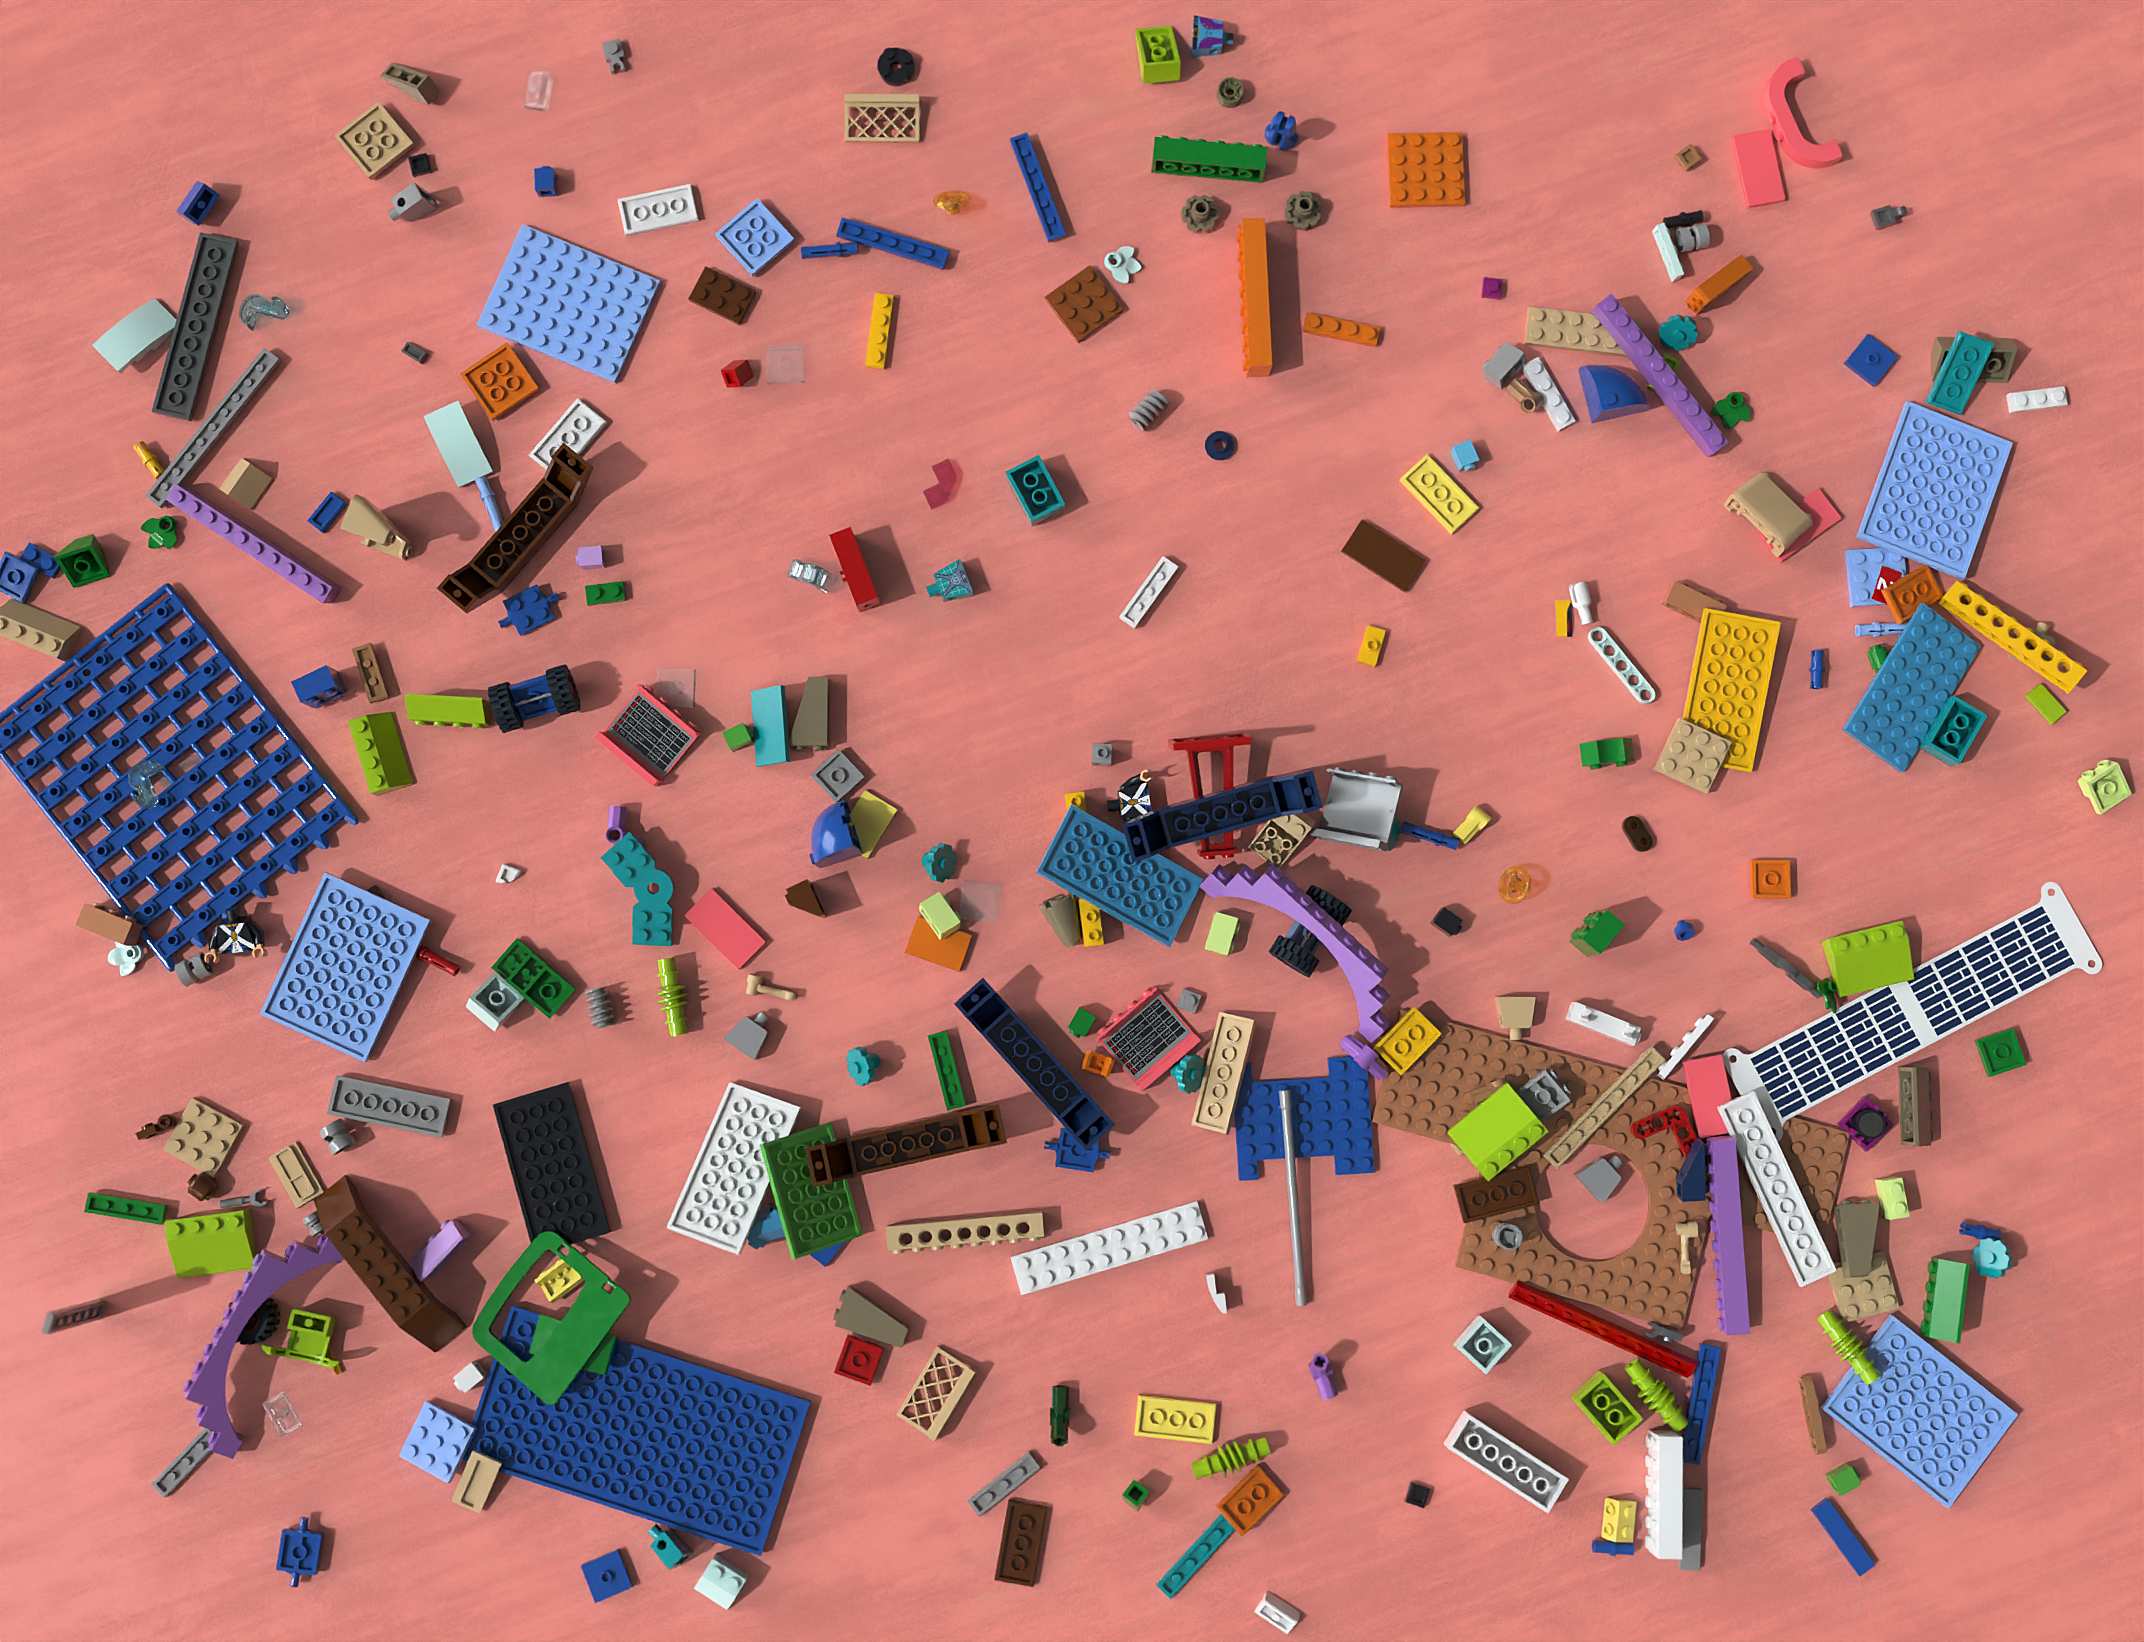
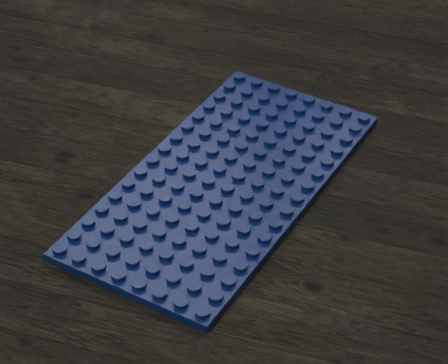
M512 1305L500 1340L522 1360L528 1362L534 1356L529 1351L541 1313ZM617 1338L607 1375L582 1369L559 1402L554 1405H548L494 1358L472 1425L477 1427V1430L463 1460L468 1461L474 1449L501 1461L500 1472L761 1556L811 1401Z

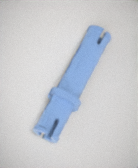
M487 476L480 477L475 482L481 493L480 499L484 501L496 532L504 521L495 500V492L491 490Z
M1878 622L1867 625L1858 624L1855 626V635L1857 637H1879L1880 635L1902 634L1908 622L1901 624H1879Z

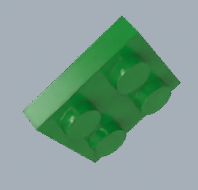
M2014 1028L1974 1040L1987 1077L2027 1065Z

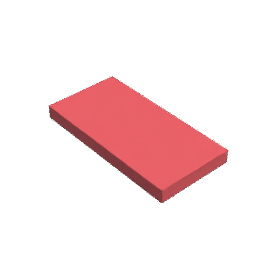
M1770 129L1733 135L1732 141L1747 208L1784 202L1785 195Z
M1819 488L1796 504L1803 512L1811 515L1813 525L1777 558L1779 562L1786 559L1841 519ZM1758 531L1757 533L1768 546V548L1770 550H1773L1774 547L1772 543L1767 544L1766 541L1768 539L1760 531Z
M712 888L684 915L739 970L766 943Z
M1722 1054L1682 1061L1698 1138L1727 1134L1728 1130L1717 1109V1106L1731 1101Z

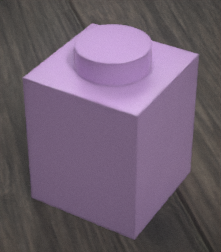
M601 545L578 547V553H576L577 565L583 570L606 568L605 549Z

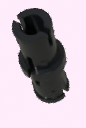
M1702 210L1690 213L1681 212L1679 215L1663 218V223H1665L1666 228L1687 227L1688 224L1703 222Z

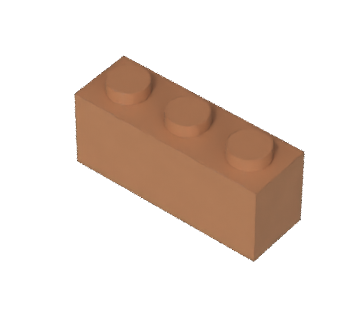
M1674 581L1670 584L1661 605L1698 623H1701L1704 608L1725 611L1727 605L1722 603V600L1715 597L1710 598L1702 590L1691 589L1683 581Z
M96 902L93 905L84 903L76 926L122 945L135 947L143 928L142 924L136 923V918L128 915L122 917L120 916L121 912L114 909L105 910V905Z

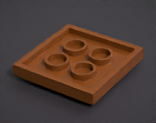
M1091 265L1045 296L1047 303L1077 343L1123 312L1122 306Z

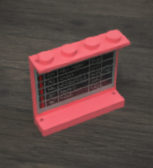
M637 684L636 686L639 689L606 730L604 732L599 731L595 738L649 784L658 787L701 733L697 731V725L690 720L687 722L682 718L684 715L676 708L672 710L667 706L669 702L661 696L658 698L654 695V690L649 685Z
M1149 987L1141 994L1143 998L1139 1002L1134 1000L1127 1006L1128 1011L1124 1015L1120 1012L1112 1019L1114 1023L1110 1027L1105 1025L1097 1032L1099 1034L1097 1037L1099 1042L1141 1091L1147 1088L1201 1041L1157 991L1156 987L1153 990Z

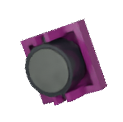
M1863 1096L1837 1123L1866 1152L1894 1125L1887 1118L1888 1114L1882 1112V1108L1873 1104L1866 1096Z

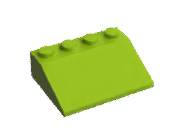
M1903 920L1829 938L1821 942L1839 998L1914 979L1909 938Z
M1507 1082L1447 1131L1449 1136L1487 1181L1492 1179L1549 1132Z
M251 1209L164 1221L166 1242L177 1278L253 1268L254 1265L252 1263L256 1252Z

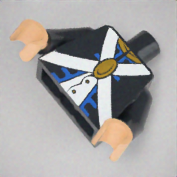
M1144 770L1141 774L1133 776L1120 786V790L1117 791L1118 799L1107 800L1108 812L1120 811V819H1124L1125 823L1150 812L1148 782L1145 781L1154 780V777H1147V773L1152 770Z
M237 907L226 909L227 918L222 919L215 926L209 944L210 952L206 953L204 957L205 962L209 963L210 957L214 956L213 963H218L219 957L216 955L218 951L219 954L252 951L253 957L259 959V952L261 951V955L266 957L268 952L263 948L265 946L264 930L252 920L251 916H239Z

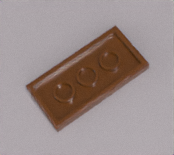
M1364 520L1360 521L1341 550L1342 553L1403 592L1407 590L1425 562V559Z
M1529 1166L1498 1173L1489 1181L1485 1177L1453 1185L1464 1224L1539 1204Z
M1008 1499L994 1580L1029 1587L1034 1586L1047 1506Z

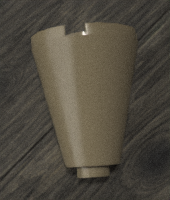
M1067 892L1068 896L1066 897L1059 894L1043 901V904H1039V908L1062 944L1073 947L1079 944L1081 931L1076 895Z

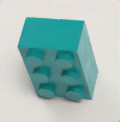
M1039 455L1005 472L1006 479L1031 526L1065 510V503Z
M1956 696L1949 697L1943 704L1919 748L1950 767L1961 763L1988 715Z

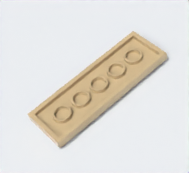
M1530 306L1527 309L1524 345L1627 357L1594 314ZM1632 318V320L1640 329L1641 319Z
M1219 1012L1191 1125L1229 1135L1257 1023L1256 1020Z

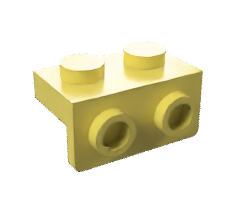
M560 1259L549 1270L543 1271L535 1279V1282L541 1286L549 1302L553 1304L585 1279L565 1261Z
M1605 1498L1602 1538L1614 1542H1633L1637 1502Z

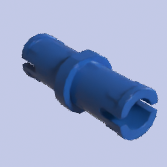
M1823 650L1811 651V667H1809V672H1811L1810 689H1823V672H1825V667H1823Z
M1965 1222L1960 1224L1961 1228H1965L1964 1230L1959 1229L1961 1235L1973 1236L1980 1240L1994 1238L1996 1241L2001 1240V1237L1995 1236L1997 1234L2002 1235L1999 1229Z
M1593 1540L1592 1552L1607 1553L1611 1556H1616V1554L1634 1555V1544L1611 1540L1610 1542Z

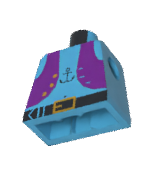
M1194 15L1191 57L1219 55L1222 51V44H1233L1234 33L1223 32L1222 21Z

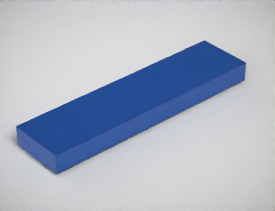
M1827 1498L1810 1509L1858 1576H1862L1875 1566V1563Z

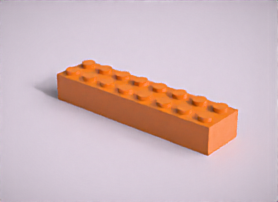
M1242 218L1241 225H1238V232H1236V243H1240L1237 250V262H1240L1238 280H1241L1239 298H1242L1240 316H1243L1241 334H1244L1241 348L1242 353H1245L1244 360H1242L1243 371H1246V377L1269 376L1272 368L1265 218Z

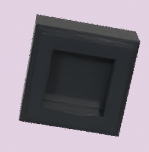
M427 153L408 157L413 177L432 173Z
M1410 1482L1404 1501L1424 1508L1430 1489Z

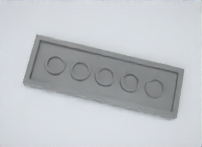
M336 1075L327 1114L442 1138L452 1099Z

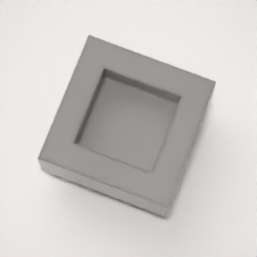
M1183 989L1176 1007L1195 1014L1201 995Z

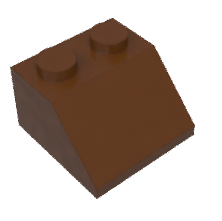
M808 879L786 889L788 894H785L789 905L821 918L827 917L815 889Z

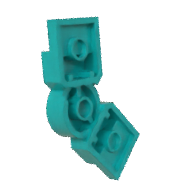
M628 832L600 858L625 887H634V894L639 902L633 906L632 945L672 946L674 907L668 901L674 893V881L668 872L656 868V859L631 832ZM651 883L658 884L659 891L657 893L650 891L649 885Z

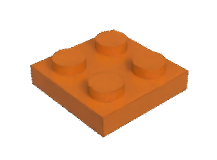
M1749 860L1750 899L1791 898L1790 860Z

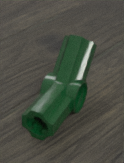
M1064 1385L1052 1386V1407H1050L1051 1443L1060 1447L1068 1444V1426H1070V1408H1068L1069 1386Z

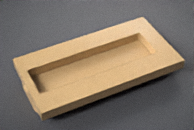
M297 1142L284 1147L268 1158L296 1208L312 1201L325 1192Z
M473 1449L451 1501L480 1514L502 1462Z

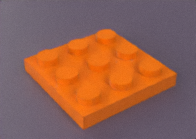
M507 342L460 373L492 421L540 390Z

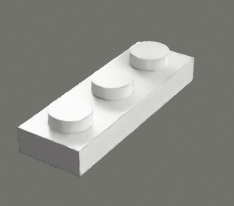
M2064 386L2015 392L2006 395L2009 413L2065 407L2068 405Z

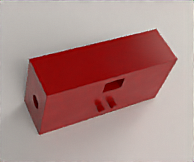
M851 527L830 534V539L842 567L840 574L845 575V578H842L843 582L847 581L859 613L881 605Z

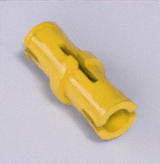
M138 442L142 450L137 444L134 445L133 449L142 458L143 465L150 469L155 479H159L160 475L157 471L162 475L165 470L158 463L157 456L150 452L145 442Z

